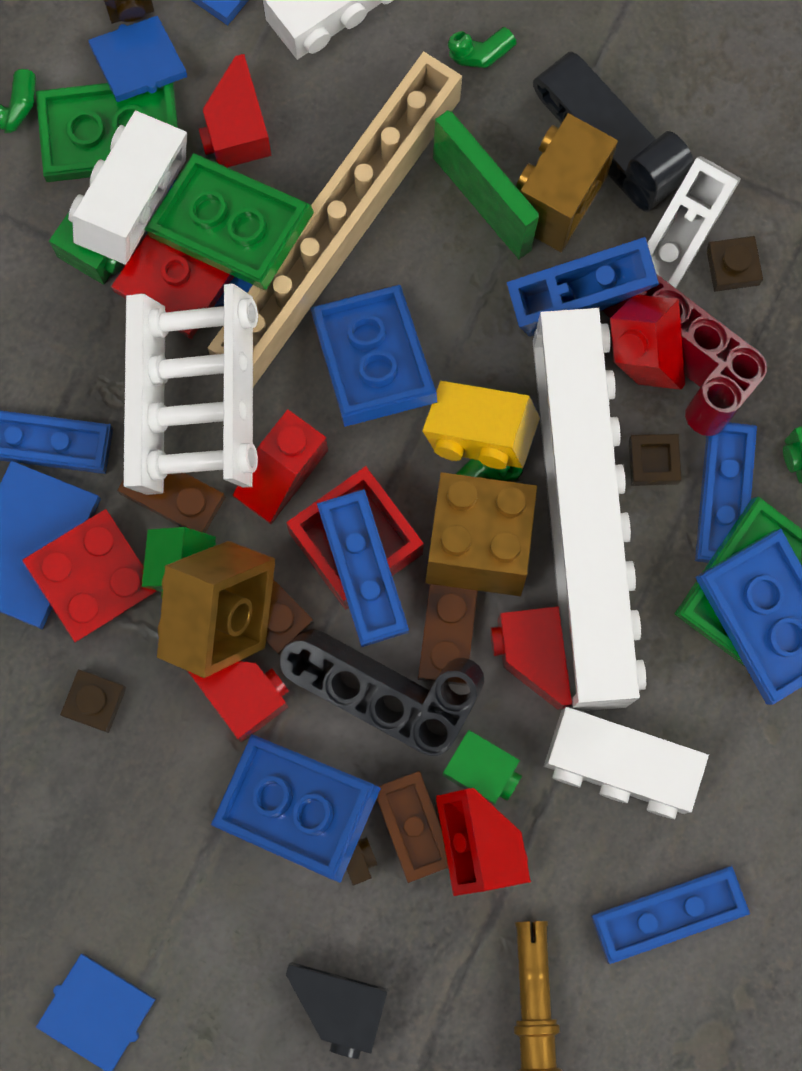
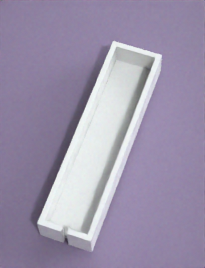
M599 308L540 312L537 329L533 338V352L557 600L572 705L569 708L578 711L626 708L640 698L639 690L646 689V670L644 661L636 660L634 640H640L641 623L638 610L630 609L629 591H635L636 576L633 561H625L624 542H630L631 529L629 515L627 512L620 513L619 494L625 493V472L622 464L615 465L614 446H620V425L618 417H610L609 399L615 398L613 370H605L604 353L610 352L608 323H600Z

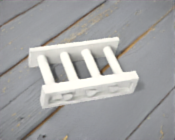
M224 284V306L166 312L164 305L145 294L126 295L124 487L146 495L163 494L164 479L167 474L223 470V479L243 488L253 487V472L256 471L258 464L257 451L253 444V328L256 327L258 322V311L253 297L235 284ZM224 326V354L175 359L165 358V337L170 331ZM224 373V402L169 407L164 405L165 384L168 379ZM224 421L223 450L167 455L164 453V431H166L168 426Z

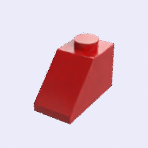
M245 54L237 55L203 107L206 127L198 128L205 155L215 154L217 163L227 168L272 156L268 133Z
M644 295L631 297L610 318L614 363L638 385L682 390L685 386L679 299Z
M289 409L286 410L256 449L258 464L256 471L253 472V487L243 488L237 486L233 493L235 499L270 525L328 452L326 437Z
M559 606L500 613L497 620L498 626L490 627L493 656L502 655L503 668L557 710L570 707L572 705Z
M238 661L205 678L188 671L241 742H244L251 734L257 732L289 708L282 698L289 690L272 668L263 673L257 663Z
M475 788L436 796L453 896L484 892L531 882L522 832Z

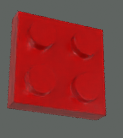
M107 509L22 560L74 643L157 592L156 590L142 587L144 567Z

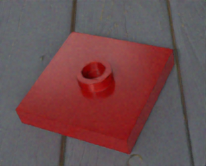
M147 234L113 282L111 288L125 299L126 295L145 294L164 305L166 312L214 307L224 292V284H229L234 276L161 243ZM198 329L180 330L178 332L192 339Z

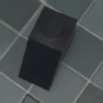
M291 962L288 965L286 976L321 1040L331 1042L329 1051L354 1059H359L361 1051L371 1054L388 989Z

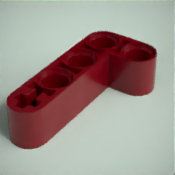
M657 274L660 285L637 295L679 299L684 375L700 387L685 410V418L688 425L695 432L705 436L717 435L724 429L763 380L767 373V363L759 351ZM630 298L602 311L611 318Z

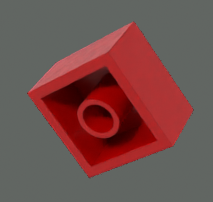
M366 466L286 522L290 536L345 610L349 606L317 503L365 489L392 576L423 555L424 543Z

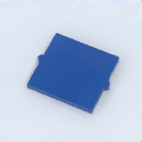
M158 15L129 26L121 24L115 31L88 40L93 55L116 102L147 91L155 93L158 87L187 77L186 69Z
M81 953L62 985L54 987L53 992L55 996L36 1028L104 1071H113L130 1042L138 1040L139 1033L137 1030L156 999Z

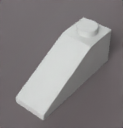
M702 156L695 159L648 241L656 274L675 288L678 286L741 178Z

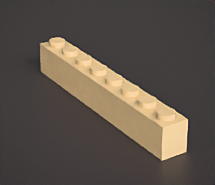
M423 51L312 203L313 216L266 291L254 285L248 291V294L253 297L258 311V322L256 327L253 328V387L433 139L435 119L447 110L453 111L459 103L462 75ZM224 326L208 346L210 355L224 354Z

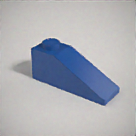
M646 237L507 282L519 328L529 337L535 334L540 312L599 308V311L660 285Z

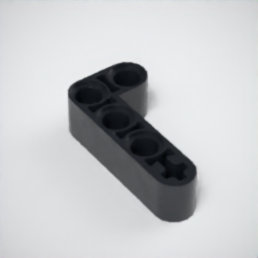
M568 52L533 80V87L539 99L561 124L569 113L618 140L608 175L639 209L649 212L681 186L693 165L692 154L685 142L671 131H666L656 139L578 54Z
M316 629L305 630L298 634L284 648L280 657L281 670L295 684L429 756L441 755L447 752L453 745L485 682L484 673L478 664L467 658H456L447 663L435 680L432 688L428 690ZM303 649H306L311 653L309 658V661L311 663H308L304 660L306 652ZM330 661L334 663V666L326 674L324 670L328 667V662ZM341 671H349L355 674L360 681V688L353 689L345 685L341 679ZM459 677L465 680L470 687V693H455L448 685V678ZM383 696H396L401 700L404 711L395 712L386 707ZM426 720H440L446 726L448 734L436 735L432 733L426 725Z

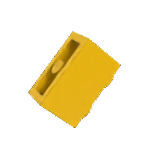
M440 380L436 391L438 403L431 405L422 430L434 452L440 457L451 461H460L464 457L479 460L482 464L494 469H505L506 466L523 469L540 420L530 396Z

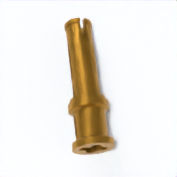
M530 921L515 922V927H517L522 1019L516 1021V1026H514V1034L520 1037L521 1069L518 1071H562V1069L557 1068L555 1035L560 1033V1025L557 1024V1019H551L547 943L548 921L533 922V943L531 942Z

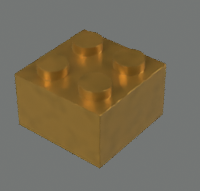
M569 113L559 128L554 125L549 128L540 144L539 151L542 154L536 166L528 163L516 184L517 189L539 213L534 238L561 253L605 182L618 143L617 139Z
M441 472L425 583L521 597L527 577L537 486Z
M226 541L165 565V574L162 579L161 618L158 625L157 658L205 678L265 649L275 558Z

